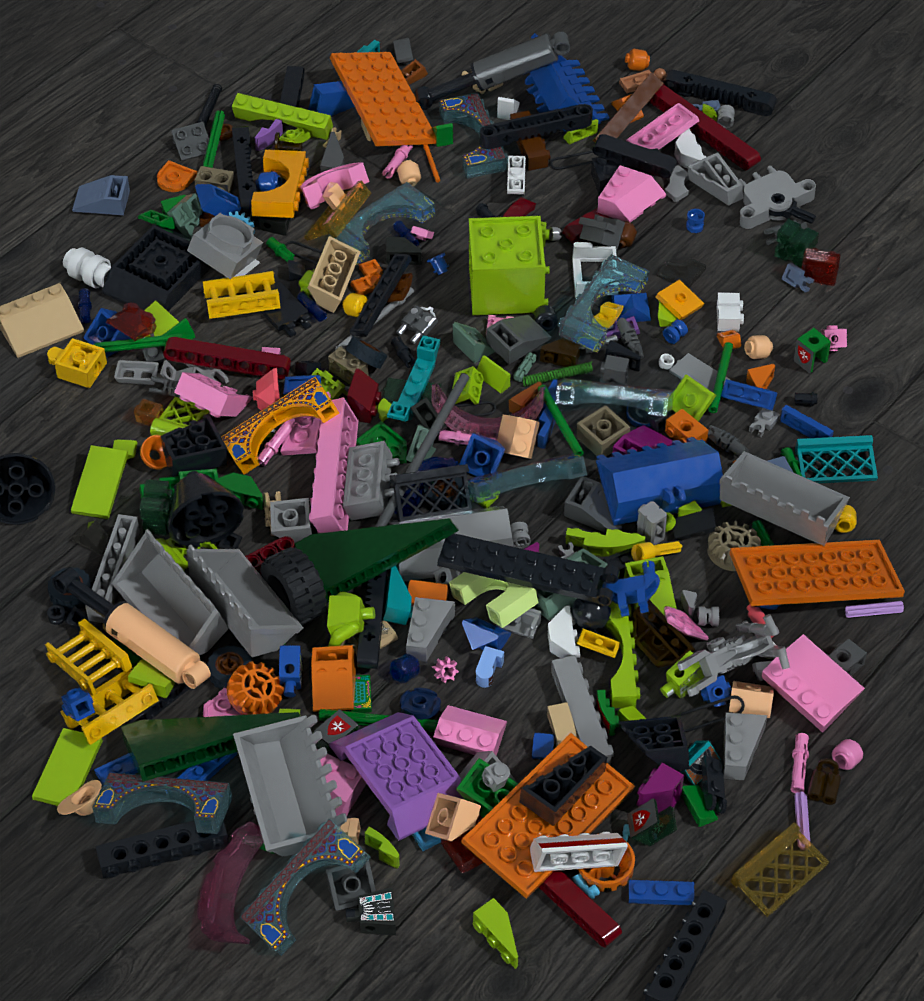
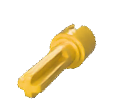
M679 541L653 545L651 542H644L633 545L631 554L634 561L655 558L656 556L680 553L682 544Z

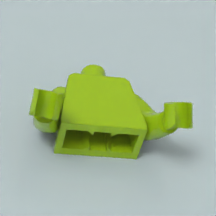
M339 592L337 595H331L327 612V628L331 635L328 647L340 646L345 640L356 633L362 632L364 630V620L375 619L374 607L365 608L362 599L352 593Z

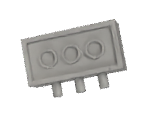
M385 441L349 447L343 508L351 521L382 515L388 504L389 496H392L394 493V489L390 488L389 476L397 474L391 473V467L398 466L400 462L398 458L392 459V453Z

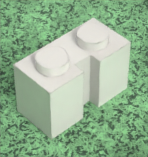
M718 293V331L734 330L739 332L740 324L744 323V314L740 313V311H743V300H740L739 293Z

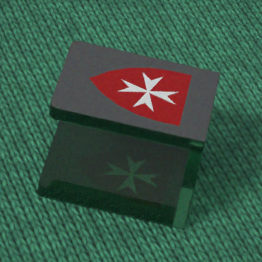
M339 709L314 730V733L321 731L322 739L316 743V748L325 747L327 754L338 758L329 744L358 731V724Z
M655 799L649 800L627 814L630 838L648 846L654 845L677 830L674 808L669 806L658 813L657 801Z

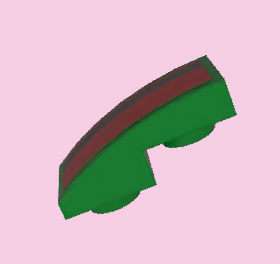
M597 690L596 704L601 716V722L609 735L614 736L615 728H619V715H615V708L610 707V699L606 698L605 690Z

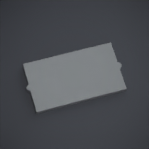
M688 353L681 360H677V363L669 369V372L682 380L687 374L713 392L718 371Z

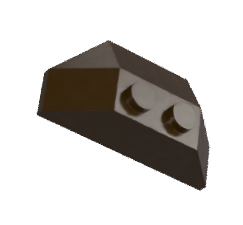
M650 599L648 600L649 612L641 613L640 606L633 611V637L635 643L656 667L674 665L686 653L695 650L687 638L667 622L665 615Z

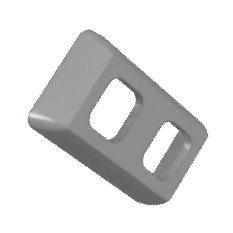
M119 360L115 371V380L118 383L154 385L155 382L151 381V378L141 377L143 373H151L152 376L157 377L159 363ZM125 372L134 373V377H123Z

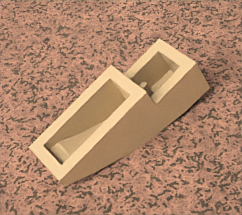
M568 702L547 706V717L552 732L555 735V746L557 747L570 733L577 737Z

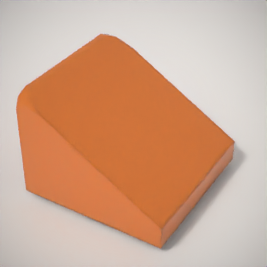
M729 330L717 334V338L723 348L726 342L732 343L733 349L741 347L740 334L736 331Z

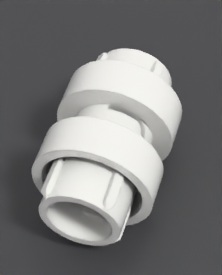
M83 247L70 249L63 259V266L67 269L70 277L83 281L93 288L104 287L111 269V263L108 259L95 255L92 251Z

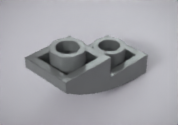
M409 38L393 41L397 63L407 64L413 60Z

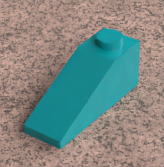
M395 565L390 568L387 577L383 620L406 625L408 618L412 617L414 606H411L412 597Z

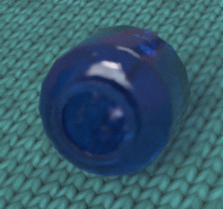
M408 653L394 659L390 664L392 678L400 683H407L418 676L420 672L418 659Z

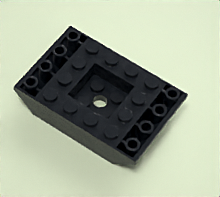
M153 225L111 267L102 292L141 312L155 300L169 312L211 266L187 251L191 238L172 229Z

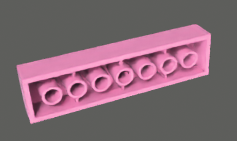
M344 397L332 400L339 414L325 423L321 421L319 425L320 435L317 440L318 452L316 453V468H314L315 479L312 484L313 497L310 500L311 513H309V521L315 526L318 534L348 530L349 516L343 508L349 447L356 446L358 419Z

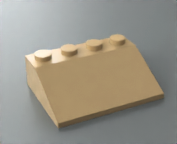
M60 283L0 306V330L17 358L84 332V328L72 303Z

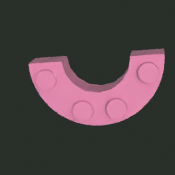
M358 162L319 173L304 181L300 187L307 207L315 209L320 206V203L325 201L322 196L330 182L338 183L342 190L350 188L358 190L365 187L364 184L368 183L369 179L364 164Z

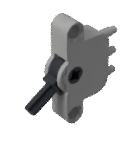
M772 166L767 167L770 174L763 177L754 172L752 174L754 181L748 184L739 179L743 186V202L745 205L740 210V226L742 228L751 229L771 219L780 221L786 218L790 219L791 216L810 224L814 223L816 218L814 214L798 208L814 200L816 184L813 180L805 179L795 183L788 173L776 171Z

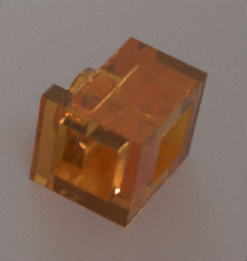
M142 399L140 404L136 405L134 409L136 421L149 426L152 425L155 418H159L164 412L162 404Z

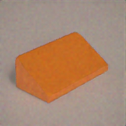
M409 580L408 591L412 597L411 604L414 605L415 597L447 601L448 584Z

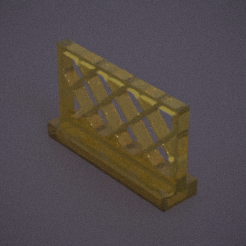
M362 180L356 182L351 190L344 192L346 196L335 210H332L330 206L326 208L304 236L307 241L330 234L333 238L339 236L372 194Z
M795 822L734 873L730 881L736 888L739 886L767 917L829 864V861L800 832L801 828ZM797 839L805 845V852L793 851V843ZM780 854L789 855V865L778 864V856ZM793 855L805 856V866L793 865ZM808 857H816L821 864L818 867L808 866ZM765 867L774 868V878L763 877V869ZM778 868L789 869V879L778 878ZM793 870H804L805 878L803 880H793ZM750 880L759 881V891L750 890L745 884ZM763 881L774 882V892L762 891ZM778 883L789 884V892L778 893ZM762 896L774 897V905L770 909L763 904Z

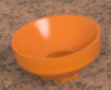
M153 435L148 437L140 449L141 459L148 467L153 469L167 467L161 436ZM150 451H157L160 458L153 460L150 457Z

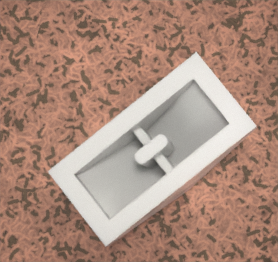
M498 97L497 118L510 120V114L517 113L520 102L514 99Z

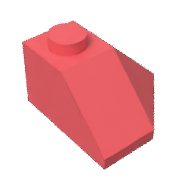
M277 368L272 369L256 382V390H253V401H257L258 409L261 411L280 399Z

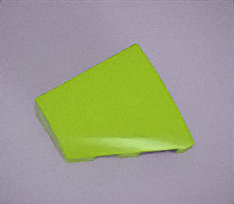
M144 659L137 663L128 676V682L144 687L152 684L156 695L163 698L168 697L175 685L172 679Z

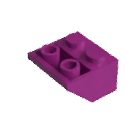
M662 763L658 769H653L649 776V781L640 786L638 790L639 799L636 805L639 807L654 799L656 815L662 814L672 807L674 808L682 795L684 775Z

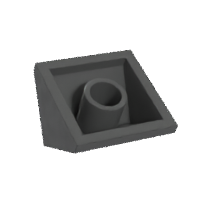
M369 858L356 860L351 866L345 863L326 868L327 884L336 911L359 905V895L376 891Z

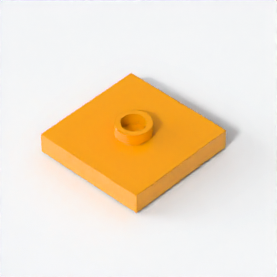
M680 279L658 292L655 296L679 320H683L704 305V302Z

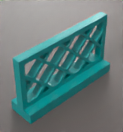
M872 435L797 439L795 453L798 457L802 477H805V472L810 469L817 475L814 478L807 479L818 484L877 481L878 479ZM868 451L869 457L866 461L858 456L860 452ZM846 452L851 457L848 461H845L839 455ZM828 453L833 458L827 462L820 456ZM809 454L814 459L808 463L802 458V455ZM854 458L862 463L858 469L849 464ZM835 459L843 464L839 470L831 465ZM816 460L824 465L820 471L812 466ZM866 466L872 471V475H865L861 470ZM847 467L851 471H853L854 474L852 476H846L842 473V471ZM828 468L831 471H833L835 475L833 477H827L823 474V472Z

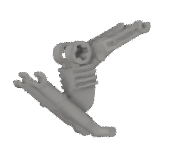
M771 614L763 617L766 624L748 623L747 620L741 624H736L738 632L754 633L755 636L746 639L743 634L727 640L724 637L713 639L706 643L709 651H697L678 662L677 666L679 671L699 661L704 674L703 679L687 688L689 697L698 694L700 690L715 682L719 673H725L738 665H745L754 656L779 657L782 670L790 668L785 646L774 645L771 636H775L780 632Z

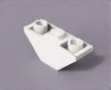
M690 129L683 132L675 142L674 155L680 166L688 169L687 166L706 158L702 153L701 146L696 142L694 133L692 134Z
M508 156L507 194L525 195V156Z
M565 606L548 623V642L550 652L557 657L564 658L575 655L577 659L580 658V648L575 645L578 637L577 630H573L575 622L570 612V606Z

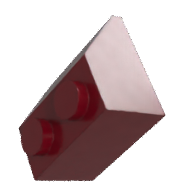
M356 368L347 394L348 405L358 419V422L371 423L372 417H375L377 413L376 404L381 400V392H379L377 382L361 369Z

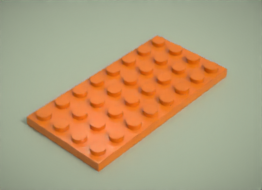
M391 52L331 53L330 60L375 146L436 144L433 129L419 103L416 102V98Z
M880 540L828 542L825 546L818 543L730 548V557L751 606L903 597L905 592Z
M572 733L550 752L461 841L463 845L526 899L554 872H534L530 853L533 839L539 836L557 837L563 834L569 836H578L582 833L591 834L635 788L631 782L606 763L605 772L554 826L521 804L519 801L522 787L534 783L538 777L547 775L553 771V768L565 764L569 761V758L587 748Z

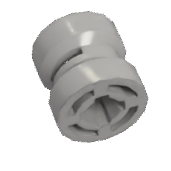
M722 105L718 109L717 123L726 129L732 127L734 124V108L730 105Z
M524 522L511 524L513 547L522 549L529 546L531 540L528 534V525Z
M698 606V626L710 624L711 626L718 627L719 607L705 608L704 606Z

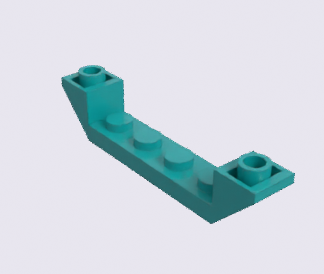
M422 336L417 347V360L398 402H392L387 413L388 418L401 421L412 420L413 413L411 407L420 401L434 370L440 339Z

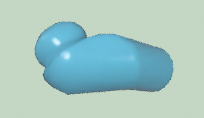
M580 873L572 877L574 883L591 899H595V896L600 894L599 888L596 885L589 887Z

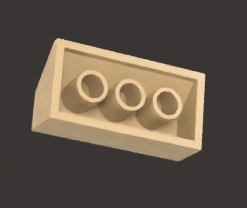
M331 236L326 241L309 282L308 289L318 306L334 313L342 300L361 251Z

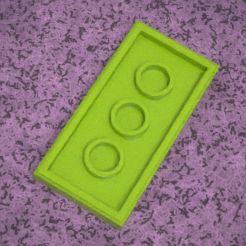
M91 445L71 508L72 514L109 519L127 461L128 451Z
M63 728L33 792V800L58 806L66 797L80 789L103 742L102 738L89 745L83 732Z

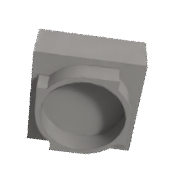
M219 213L208 224L193 234L187 251L231 279L257 258L263 242L254 237L253 232L255 229L242 220Z

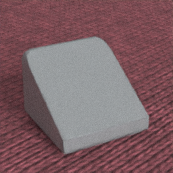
M682 590V606L685 613L692 619L697 594L696 592Z

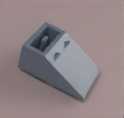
M110 175L79 186L72 211L124 215L130 193L128 176Z

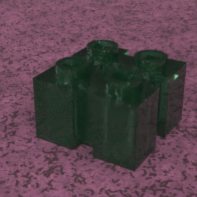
M788 219L778 230L776 241L779 243L775 247L774 256L786 262L789 259L793 261L794 265L805 270L816 257L817 248L815 245L818 243L819 233L808 227L802 229L801 224Z
M146 480L143 491L144 496L139 508L140 517L143 519V534L148 529L151 534L167 535L173 489H170L169 481Z

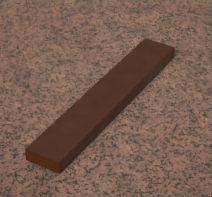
M651 72L592 141L596 142L601 134L618 138L664 83Z

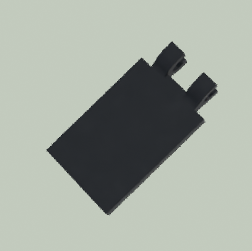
M280 281L270 285L271 290L278 289L280 308L260 311L278 331L284 329L290 338L296 335V331L293 329L296 327L295 323L299 322L305 330L310 328L309 320L311 317L308 310Z

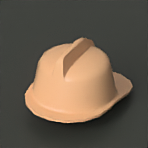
M92 780L84 784L76 792L61 801L57 808L58 813L67 815L76 812L81 816H86L95 812L99 807H94V805H102L96 804L101 795V782Z

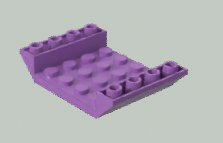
M395 713L329 744L340 761L349 758L390 815L387 826L398 841L427 827L437 793L464 799L456 790L462 782L460 776L414 715Z

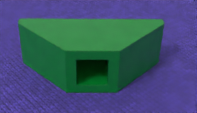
M233 472L215 479L220 485L233 491L244 506L263 510V495L251 476Z

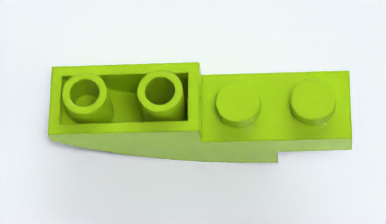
M567 528L566 544L572 542L573 546L583 547L595 556L608 557L630 549L633 545L644 543L645 536H641L638 533L622 532L618 529H607L606 535H602L598 532L591 533L578 528Z

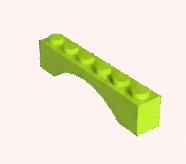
M237 93L232 104L235 118L247 121L260 119L275 121V119H279L283 123L296 128L311 131L312 137L328 140L333 128L330 115Z
M612 601L608 606L611 608V614L604 627L612 633L618 642H621L620 648L623 659L617 673L610 682L611 707L625 708L634 706L636 708V701L640 699V687H636L638 670H634V666L637 665L636 654H632V649H635V639L630 635V633H633V621H629L631 605H629L630 616L622 617L619 605Z

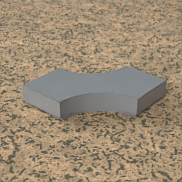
M677 165L671 177L666 178L669 181V185L664 189L666 195L674 202L686 197L689 192L684 185L689 180L688 172Z

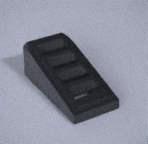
M610 340L606 347L605 361L607 355L628 358L629 369L640 371L641 356Z

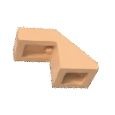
M330 182L322 197L332 210L339 211L344 207L341 201L347 195L338 183Z

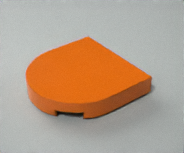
M168 160L157 174L158 186L167 192L182 191L193 182L197 176V171Z

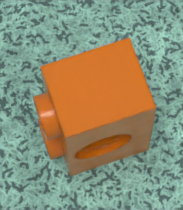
M684 409L679 410L666 419L665 432L670 438L686 443L687 438L694 437L707 443L709 430Z

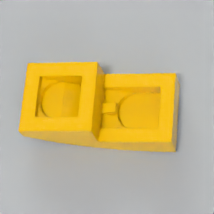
M611 302L604 303L600 306V313L593 317L592 324L606 328L611 327L620 316L624 306Z

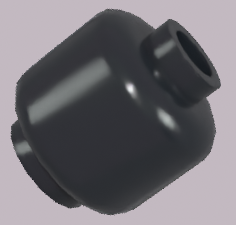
M542 305L534 311V321L546 332L553 330L557 326L558 318L553 307Z

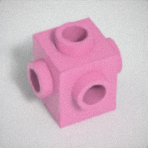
M828 325L827 329H821V333L831 341L829 351H838L839 347H847V329H838V325Z

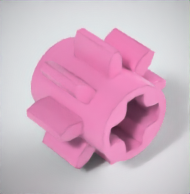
M447 656L444 660L437 659L436 666L432 667L437 671L434 676L437 679L441 678V681L446 683L447 679L454 681L455 674L459 673L455 669L457 662L454 660L450 662V658Z

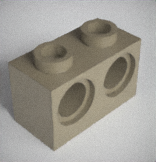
M201 166L195 178V186L197 184H212L231 194L235 185L234 171Z
M342 346L328 356L329 371L350 385L356 368L361 369L368 375V364L353 356Z

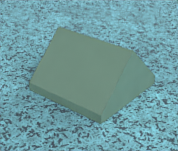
M457 322L453 323V343L471 361L476 363L481 360L482 356H489L495 352L486 343V338L476 328Z

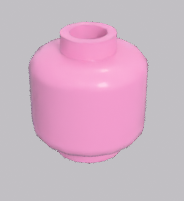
M846 739L833 749L832 758L838 763L839 768L850 770L862 760L863 751L856 741Z

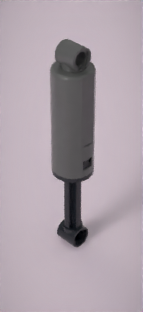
M557 32L551 38L548 33H545L472 62L470 64L471 73L430 89L425 86L417 88L415 90L416 102L419 103L422 110H426L432 106L435 100L477 84L480 91H484L558 61V55H566L570 51L568 35L565 32Z

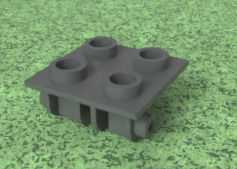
M203 122L171 130L172 140L176 144L181 161L206 154L209 137Z

